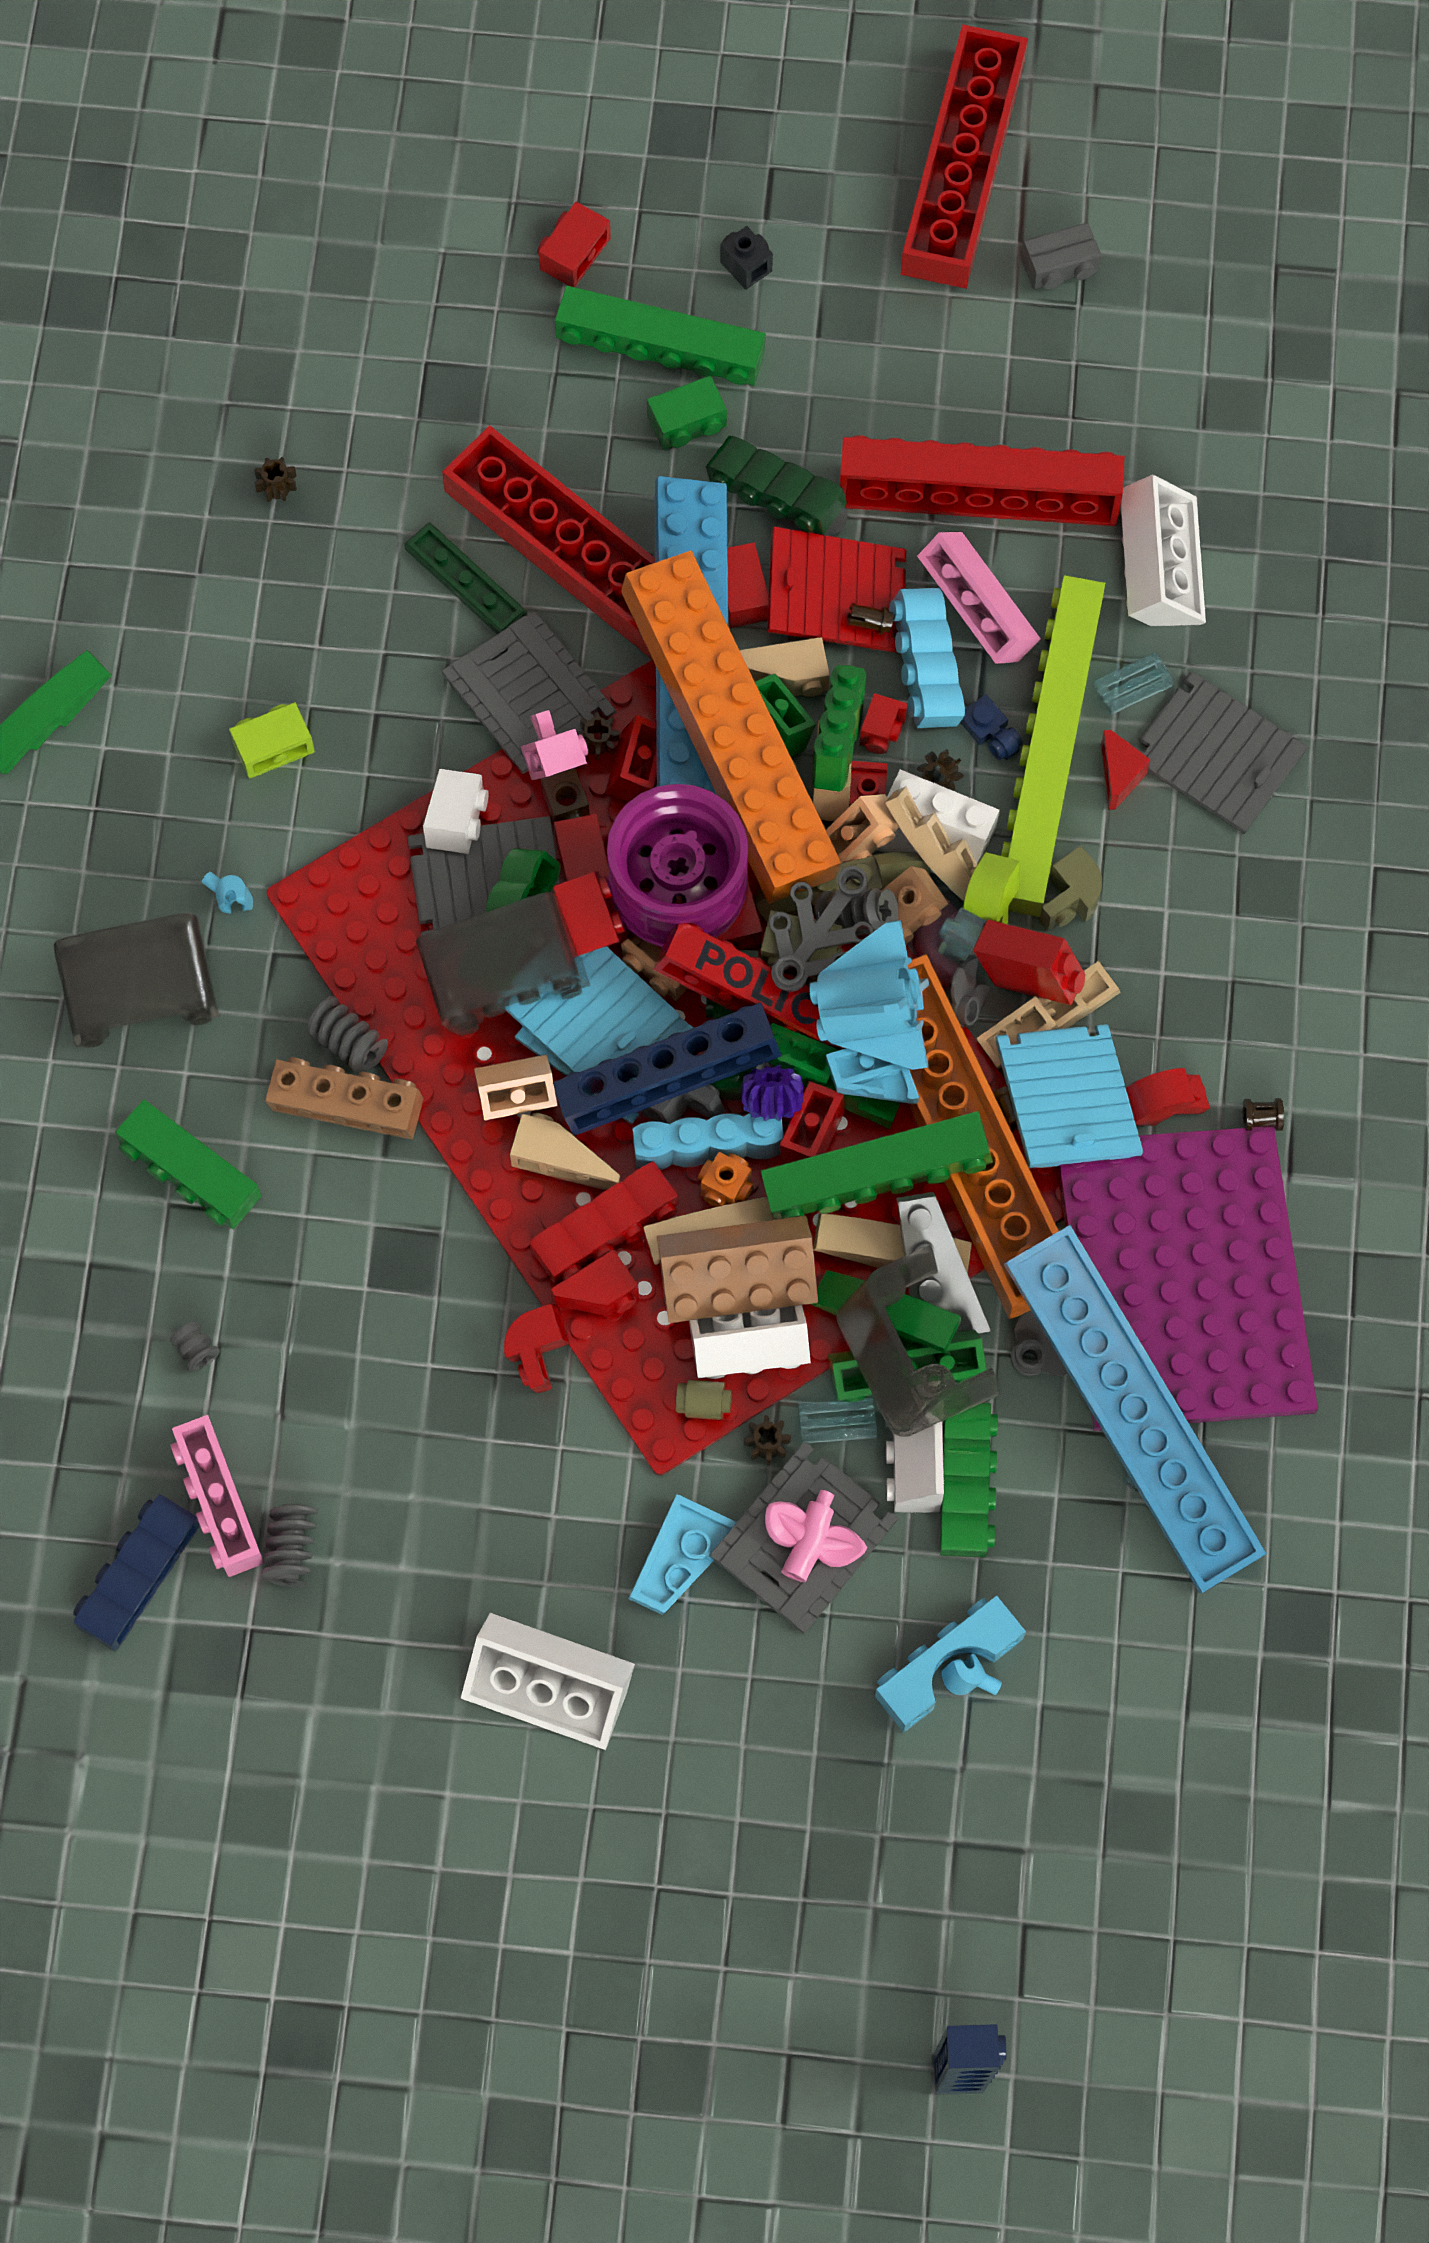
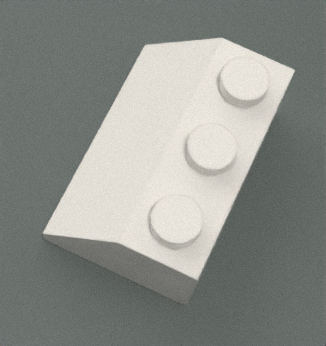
M900 769L887 798L894 791L907 786L922 817L935 812L951 844L965 839L978 865L996 830L1000 810ZM900 827L894 832L895 837L891 842L877 849L884 853H918L905 837Z
M802 1305L689 1320L698 1378L718 1379L727 1374L741 1372L755 1374L763 1369L778 1367L792 1369L801 1364L811 1363L807 1323Z
M933 1382L894 1392L892 1404L885 1405V1426L892 1427L893 1441H886V1464H893V1478H887L886 1493L887 1501H894V1513L940 1512L944 1495L941 1382Z

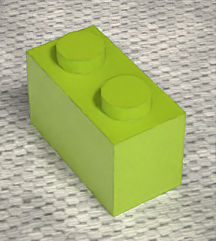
M296 702L289 705H277L270 709L267 714L257 718H245L239 721L235 727L229 729L233 745L249 779L315 753L312 737Z

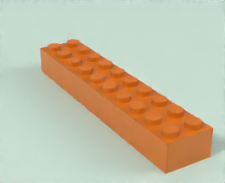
M692 550L626 573L621 593L717 796L724 799L733 808L745 828L748 841V861L768 904L791 896V888L798 882H805L812 888L835 879L841 861ZM799 889L796 893L802 892L805 889Z
M926 954L913 959L907 965L908 969L916 968L919 979L928 978L929 986L922 991L924 1009L917 1010V1020L924 1019L922 1035L928 1067L914 1070L909 1069L919 1096V1103H908V1106L918 1127L979 1111L993 1163L987 1164L984 1170L977 1173L965 1174L964 1171L950 1174V1178L944 1182L1008 1318L1012 1319L1031 1310L1005 1268L1004 1263L1059 1231Z

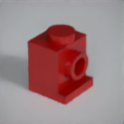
M874 693L861 728L860 745L875 754L887 753L890 742L897 743L902 725L906 721L908 703Z
M852 761L849 807L860 796L886 795L888 763Z

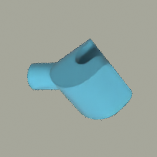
M208 872L204 876L202 883L216 893V900L221 912L231 913V905L234 901L242 904L243 911L252 910V894L241 878L235 875H228L220 879L212 872Z
M971 1654L970 1658L964 1662L961 1659L954 1660L942 1670L944 1685L950 1692L956 1695L968 1694L976 1687L996 1695L1002 1684V1681L985 1673L975 1654Z

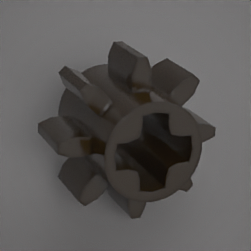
M281 457L279 460L265 458L262 468L254 469L255 476L258 479L254 483L256 492L265 491L268 502L272 499L286 501L289 491L297 490L296 481L294 480L297 476L295 467L290 466L287 468L284 457Z
M598 712L589 721L581 718L580 727L583 731H577V735L581 734L583 736L588 753L595 755L596 760H599L600 755L606 751L609 754H613L615 747L612 742L619 741L620 737L619 731H611L614 719L609 718L606 720L601 718ZM593 733H600L601 739L596 740Z
M948 749L942 751L938 758L931 751L925 755L928 764H921L917 767V770L922 772L923 779L953 791L956 788L952 781H959L964 777L961 772H958V764L961 759L954 760L948 756Z
M765 1415L763 1423L758 1426L755 1423H749V1430L754 1435L745 1437L744 1445L753 1446L752 1460L757 1459L759 1456L766 1459L767 1465H770L773 1457L777 1455L781 1458L786 1457V1451L781 1444L791 1443V1435H782L783 1420L775 1424L769 1422L768 1415ZM771 1435L774 1436V1445L769 1442L764 1446L761 1444V1436L766 1439Z

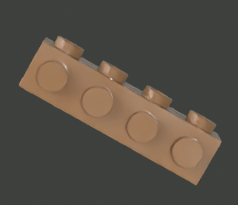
M290 1057L288 1062L276 1059L265 1102L275 1112L413 1140L424 1098L418 1088H415L416 1085L407 1080L394 1079V1082L390 1083L380 1081V1077L372 1073L359 1072L358 1076L346 1074L344 1069L334 1065H324L323 1069L311 1067L310 1063L303 1059Z

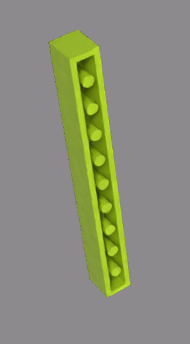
M1064 575L1062 587H1054L1050 608L1057 609L1056 618H1048L1044 639L1051 640L1049 651L1042 650L1038 671L1045 672L1043 682H1035L1032 702L1039 704L1037 714L1029 713L1025 734L1032 735L1030 746L1023 745L1019 766L1026 767L1024 778H1016L1013 798L1020 800L1018 810L1010 809L1006 830L1013 831L1011 843L1004 841L1001 854L1002 857L1019 861V890L1008 906V911L1040 917L1044 904L1106 584L1103 582Z

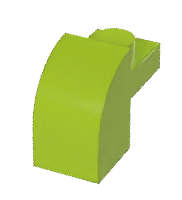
M985 852L972 874L964 901L963 916L969 917L970 934L980 936L987 920L1008 924V906L1019 890V861Z

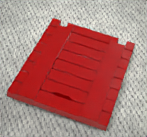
M773 527L770 545L767 632L808 639L822 637V640L826 642H836L898 653L895 647V639L893 638V633L897 634L898 632L895 621H893L889 633L883 632L882 635H878L876 630L847 625V614L852 612V610H849L851 603L880 610L882 607H887L889 611L890 602L895 598L900 589H905L906 569L895 567V561L906 562L907 550Z

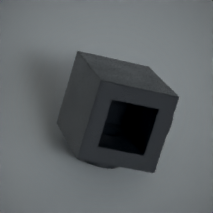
M745 226L740 231L731 232L724 238L720 244V263L747 290L772 272L773 253L769 250L766 240L760 234L755 235L748 226Z

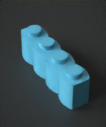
M940 588L900 589L895 598L890 602L889 611L894 614L893 621H895L898 630L895 638L896 651L901 653L904 662L901 670L902 682L904 685H907L911 695L907 702L908 714L910 717H913L917 728L957 727L965 716L962 690L959 685L957 663L952 652V638L946 620L943 593Z
M750 1113L744 1117L737 1114H720L707 1121L700 1118H683L670 1125L664 1122L653 1121L642 1123L633 1128L635 1163L638 1169L653 1161L659 1170L665 1169L672 1164L681 1167H695L704 1164L708 1159L714 1161L718 1152L727 1156L732 1153L741 1158L747 1156L753 1159H770L781 1154L780 1143L784 1137L782 1119L780 1121L776 1119L764 1121L763 1117L753 1118Z

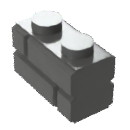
M1083 223L1024 240L1022 243L1021 260L1026 272H1028L1033 289L1041 287L1054 289L1065 280L1072 278L1085 280L1093 276L1096 271H1099L1101 252L1096 240H1094L1089 223Z

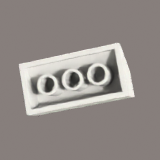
M1153 474L1124 487L1120 512L1122 515V544L1125 558L1124 575L1127 588L1126 606L1128 616L1150 626L1201 625L1206 623L1197 497Z
M490 1613L477 1635L461 1699L606 1750L626 1697L635 1664Z

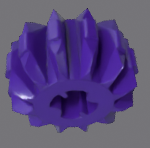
M765 1065L764 1069H751L750 1074L743 1076V1083L741 1085L743 1110L750 1112L753 1118L763 1117L764 1121L769 1119L780 1121L781 1117H793L794 1112L801 1110L803 1103L801 1076L794 1074V1070L791 1068L781 1069L780 1065L775 1068Z

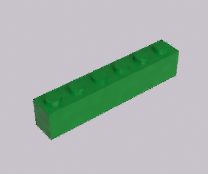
M567 285L555 319L556 338L562 339L568 344H583L595 347L597 350L605 353L616 352L625 354L638 361L650 360L661 363L667 368H683L694 371L704 377L711 375L728 379L730 382L738 385L749 384L755 386L765 353L766 333Z
M979 1111L765 1169L761 1171L770 1210L776 1220L804 1216V1214L819 1211L821 1214L831 1213L839 1210L841 1204L855 1201L856 1204L868 1203L875 1200L877 1194L891 1191L893 1194L904 1193L913 1189L914 1184L928 1181L929 1184L941 1183L948 1180L950 1174L964 1171L965 1174L980 1172L986 1168L987 1164L993 1163Z

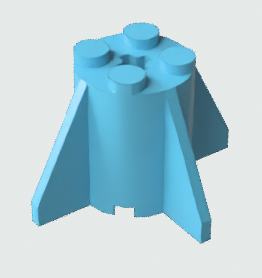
M901 920L886 922L821 971L817 982L810 983V997L814 1005L818 1004L820 1019L817 1020V1033L821 1041L829 1040L831 1044L914 1070L928 1067L922 1035L924 1019L917 1020V1010L924 1009L922 991L929 986L928 978L919 979L916 968L908 969L907 965L912 962V959L907 956Z

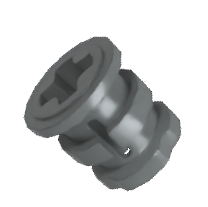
M199 1322L186 1324L170 1338L172 1345L180 1348L178 1353L181 1358L189 1361L187 1364L189 1372H195L207 1366L220 1353V1349L217 1346L209 1345L211 1340L208 1335L200 1332L202 1327Z

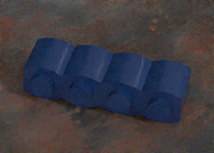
M161 1494L154 1501L149 1499L143 1505L138 1514V1519L141 1520L139 1525L132 1533L127 1531L123 1535L116 1548V1551L119 1552L117 1558L111 1565L106 1563L100 1569L95 1578V1583L98 1584L96 1589L89 1597L84 1595L73 1611V1615L76 1616L73 1623L78 1629L115 1652L124 1642L136 1620L146 1609L158 1587L166 1579L180 1554L188 1546L200 1526L197 1516Z

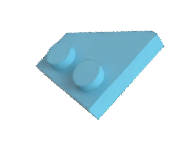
M848 1048L826 1054V1062L837 1093L909 1104L919 1103V1096L909 1068Z

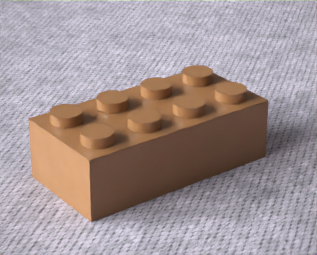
M806 1216L657 1236L664 1301L669 1323L818 1303L812 1236Z

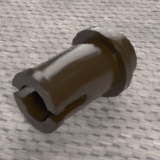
M856 603L850 604L849 610H852V612L847 614V625L876 630L878 635H882L883 632H890L894 614L888 611L887 607H882L880 610L857 605Z

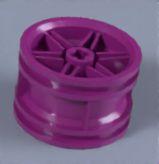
M670 784L657 786L636 796L624 806L615 818L609 832L607 846L609 883L613 892L611 901L615 911L620 912L623 923L632 933L646 942L663 947L668 933L677 924L694 923L700 926L705 933L715 938L730 928L740 915L746 900L748 841L745 828L738 814L724 799L709 790L694 785ZM678 830V831H682V832L684 833V835H683V834H673V835H670V833H671V831ZM706 845H711L716 849V852L713 855H707L704 853ZM648 847L651 855L649 857H641L638 853L642 848ZM717 886L714 890H709L706 887ZM640 889H652V890L649 891V892H642ZM676 896H682L683 904H674Z

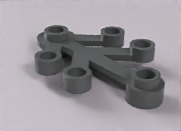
M848 866L841 870L837 880L839 890L816 923L814 922L811 906L813 900L811 886L805 882H798L792 886L790 895L793 903L797 906L803 942L795 953L793 952L789 936L792 930L790 916L785 912H777L771 916L769 921L771 931L776 936L780 957L773 964L771 975L773 982L779 989L787 992L801 989L806 984L808 977L818 976L821 971L846 953L841 951L835 953L832 958L808 962L815 950L854 942L858 944L864 940L856 937V932L862 928L869 930L870 934L874 932L873 927L864 921L858 922L850 928L829 931L850 900L862 896L867 890L868 880L863 869L857 866ZM850 879H857L860 885L857 889L851 890L847 888V882ZM799 889H805L809 892L807 898L803 900L797 899L795 893ZM778 919H785L788 922L786 928L782 930L776 929L774 923ZM789 968L797 971V976L791 980L783 976L784 972Z

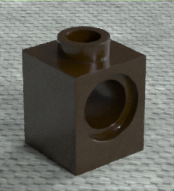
M575 767L541 778L542 794L553 823L590 815L589 803ZM563 798L575 800L570 806H563L558 803Z

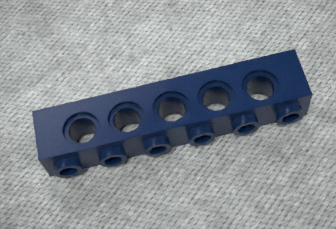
M758 1003L753 1006H744L735 1013L722 1018L708 1020L701 1026L683 1033H674L667 1039L649 1046H640L631 1053L618 1058L604 1060L597 1066L584 1071L570 1073L563 1079L553 1082L564 1119L573 1136H576L774 1060L782 1055L763 1005ZM741 1037L739 1040L731 1042L733 1039ZM705 1051L703 1054L697 1055L699 1052ZM671 1064L669 1067L662 1069L665 1065ZM631 1078H635L633 1081L627 1082Z
M997 2024L946 2027L934 2052L935 2095L984 2093L989 2083H992V2079H995V2074H998V2070L1001 2069V2065L1006 2061L1007 2056L1005 2035H998Z

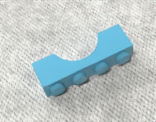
M995 1596L989 1602L985 1598L978 1601L967 1611L970 1617L959 1625L955 1621L951 1622L937 1634L940 1640L930 1648H927L925 1644L920 1646L908 1656L907 1660L910 1663L899 1672L892 1668L877 1681L880 1687L876 1689L875 1698L903 1733L934 1710L936 1701L932 1690V1678L936 1670L945 1661L957 1655L975 1654L994 1663L1024 1639L1026 1631L998 1596Z

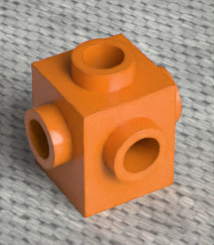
M718 1152L714 1161L708 1159L699 1173L698 1179L701 1180V1196L714 1207L747 1201L754 1187V1183L751 1182L752 1169L748 1167L749 1164L740 1156L732 1153L727 1156ZM723 1175L730 1180H723L720 1177Z

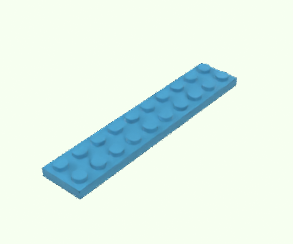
M658 476L655 481V563L692 550L728 625L727 486L725 483ZM656 667L657 786L670 784L694 785L716 794Z
M1071 1225L1004 1263L1015 1285L1198 1592L1203 1593L1266 1555L1267 1553Z

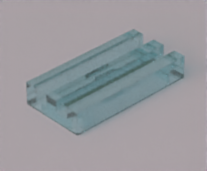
M1157 652L1094 681L1093 687L1096 692L1099 691L1102 702L1107 704V710L1112 715L1171 687L1174 680ZM1153 665H1155V667L1157 668L1142 676H1138L1132 680H1129L1127 683L1119 687H1116L1110 691L1107 689V687L1119 681H1122L1136 673H1139ZM1159 677H1162L1161 679H1159V680H1157V681H1155V682H1153V683H1150V684H1148V685H1146V686H1144V687H1142V688H1140V689H1138V690H1136V691H1133V692H1131V693H1129V694H1127V695H1125V696H1123V697H1121V698H1119V699L1114 700V698H1117V697H1119V696H1121V695H1123V694H1125V693H1127V692H1129V691H1131V690H1134V689H1136V688H1138V687H1140V686H1142V685H1144V684H1146V683H1148V682H1151V681H1153V680H1155V679H1157V678H1159Z
M866 1398L855 1402L841 1400L798 1405L802 1444L804 1441L807 1443L877 1438L874 1398ZM867 1409V1415L808 1419L807 1414ZM858 1424L869 1425V1427L809 1432L810 1428Z

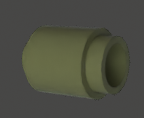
M688 1380L687 1383L678 1384L676 1396L677 1413H685L687 1418L722 1420L724 1413H730L732 1390H725V1382Z

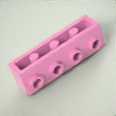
M939 532L917 555L995 664L1019 662L1041 639L963 532Z
M205 1415L172 1428L177 1442L170 1444L178 1466L184 1463L186 1465L189 1477L184 1478L183 1481L190 1499L198 1498L202 1511L196 1513L203 1534L211 1532L215 1546L210 1547L209 1550L216 1569L224 1567L228 1577L265 1564L209 1416Z

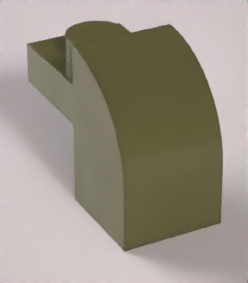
M1079 846L1052 865L1050 880L1061 894L1045 904L1041 909L1039 921L1047 931L1056 925L1060 927L1067 925L1075 918L1077 913L1086 922L1097 908L1102 889L1101 872L1082 846Z

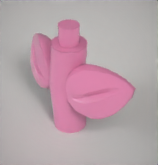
M820 1490L816 1501H809L806 1513L800 1507L790 1502L778 1501L768 1504L765 1513V1525L769 1536L777 1544L788 1548L793 1547L781 1571L785 1576L796 1581L806 1582L817 1559L830 1567H841L854 1562L865 1553L867 1546L854 1531L842 1525L830 1526L834 1510L830 1508L834 1498L832 1493Z

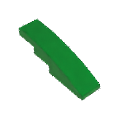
M86 650L56 673L0 725V773L7 775L30 749L37 751L59 725L66 727L112 676L90 651Z
M772 1023L771 1027L782 1056L768 1061V1063L774 1067L780 1065L781 1069H793L794 1074L801 1076V1081L805 1087L811 1081L836 1091L826 1062V1054L839 1051V1049ZM844 1094L845 1109L890 1129L901 1102Z
M829 1270L825 1272L817 1288L818 1303H811L815 1307L877 1334L881 1330L912 1344L914 1340L944 1354L961 1323V1316L887 1287Z

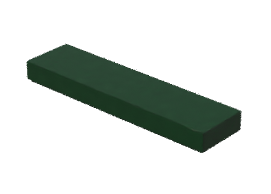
M428 522L404 544L405 550L496 634L504 631L522 617L527 616V610L432 523Z

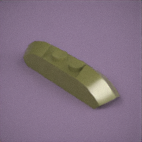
M916 852L884 853L841 863L835 879L812 887L813 900L811 906L813 916L815 915V904L819 893L822 891L833 892L839 890L838 875L845 867L857 866L864 870L868 880L867 890L871 888L882 890L910 866L925 869L929 875L931 869ZM850 879L846 886L854 890L859 887L860 882L857 879ZM762 889L758 891L754 903L756 909L767 922L771 910L798 916L797 906L793 903L791 896L768 904ZM804 890L796 893L795 897L803 900L807 898L809 892Z

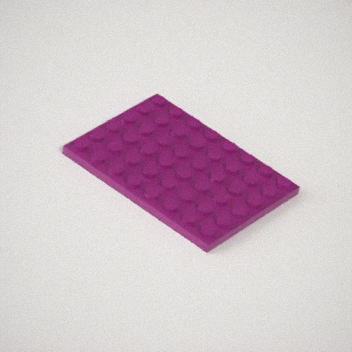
M1253 1127L1252 1131H1246V1128L1139 1135L1143 1148L1141 1156L1057 1166L1065 1227L1071 1225L1189 1424L1315 1414L1317 1412V1398L1274 1127ZM1091 1412L1093 1431H1102Z

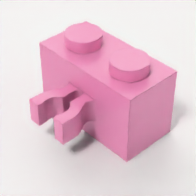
M549 710L530 716L538 735V741L520 747L531 780L544 778L587 763L585 756L588 755L587 745L581 734L577 735L576 729L556 734Z

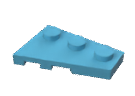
M676 1494L628 1599L663 1615L714 1561L710 1554L737 1522Z

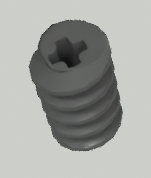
M871 888L866 890L862 896L852 898L834 924L841 925L845 929L864 921L869 923L873 927V931H875L886 922L897 921V899L888 888L883 891L878 888ZM838 890L833 892L822 891L819 893L815 904L816 920L822 915ZM862 928L856 932V935H869L870 932Z
M334 996L327 997L317 1006L309 1020V1035L313 1039L318 1040L323 1047L329 1048L330 1053L339 1057L342 1063L349 1065L353 1072L359 1074V1072L371 1070L383 1058L388 1047L387 1039L378 1041L380 1034L377 1030L369 1031V1024L365 1021L358 1022L359 1016L356 1013L348 1014L349 1009L346 1005H338V999Z
M283 1504L270 1510L269 1517L275 1522L270 1523L267 1528V1532L273 1537L268 1538L265 1547L272 1552L264 1555L263 1562L270 1566L262 1570L261 1576L264 1580L278 1586L290 1588L309 1586L308 1583L299 1580V1576L311 1573V1569L301 1565V1561L312 1559L313 1557L312 1553L303 1550V1546L314 1544L315 1539L304 1535L307 1530L316 1529L317 1524L306 1520L307 1516L318 1514L317 1508L301 1504Z

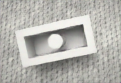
M439 769L423 825L426 848L469 854L472 840L477 841L479 838L481 821L478 817L480 811L485 812L488 804L489 793L488 790L483 789L482 775Z

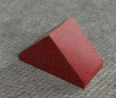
M1104 730L1101 740V753L1108 810H1116L1147 775L1150 759L1112 730Z

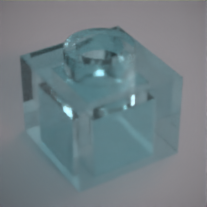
M960 908L954 920L947 916L937 935L943 939L937 952L963 965L987 921L963 908Z

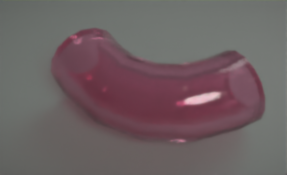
M948 899L946 900L949 904L940 910L941 915L937 920L929 925H922L913 932V949L916 957L927 954L944 992L951 988L952 978L958 967L961 968L965 962L951 949L948 941L949 931L959 918L958 910Z

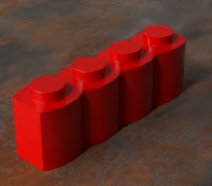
M654 1161L633 1172L622 1182L605 1190L591 1202L579 1207L560 1222L539 1233L529 1241L530 1250L556 1285L582 1270L585 1265L596 1261L613 1250L617 1244L624 1241L632 1243L639 1239L645 1233L644 1226L656 1220L661 1222L671 1218L677 1211L675 1207L679 1205V1196Z

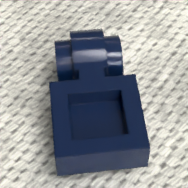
M987 694L965 709V716L960 723L979 745L990 739L991 741L987 745L991 754L1000 761L1003 758L1008 760L1020 751L1019 747L1023 745L1021 736L1013 727L1005 728L1008 726V719Z

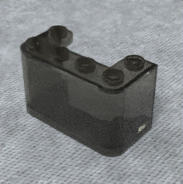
M551 892L528 897L429 932L415 940L441 1025L453 1034L457 1032L458 1035L473 1033L479 1030L478 1024L484 1021L483 1014L485 1017L500 1015L506 1011V1006L517 1002L520 1005L534 1003L541 999L540 994L550 992L553 995H561L562 999H570L582 994V988L591 986L581 955L577 956L557 897Z

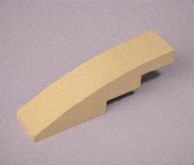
M907 786L894 791L885 804L903 834L929 868L958 897L965 901L970 879L977 867V863L965 839L951 844L935 812L922 817Z
M1099 961L1084 970L1086 974L1084 987L1080 993L1076 994L1072 1005L1043 998L1038 999L1035 996L976 1038L997 1068L1002 1067L995 1036L1007 1034L1010 1044L1013 1045L1018 1044V1033L1068 1028L1121 993Z
M763 1197L682 1215L644 1226L653 1262L657 1265L660 1264L657 1236L775 1219L771 1213L768 1198Z
M833 1214L818 1215L813 1250L880 1269L890 1266L906 1271L900 1225ZM953 1238L964 1267L968 1272L972 1242Z

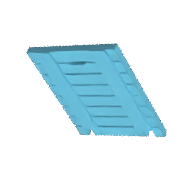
M558 934L515 976L511 986L517 992L512 997L502 991H499L493 997L499 1005L573 1073L597 1066L604 1060L615 1059L631 1053L640 1046L653 1044L680 1018V1014L607 946L577 956L572 939L568 941L561 934Z
M1108 1024L1095 1026L1097 1036H1089L1086 1026L1018 1033V1044L1013 1045L1010 1044L1007 1034L995 1036L1028 1168L1052 1167L1108 1159L1115 1160L1141 1156L1143 1154V1148L1138 1136V1130Z

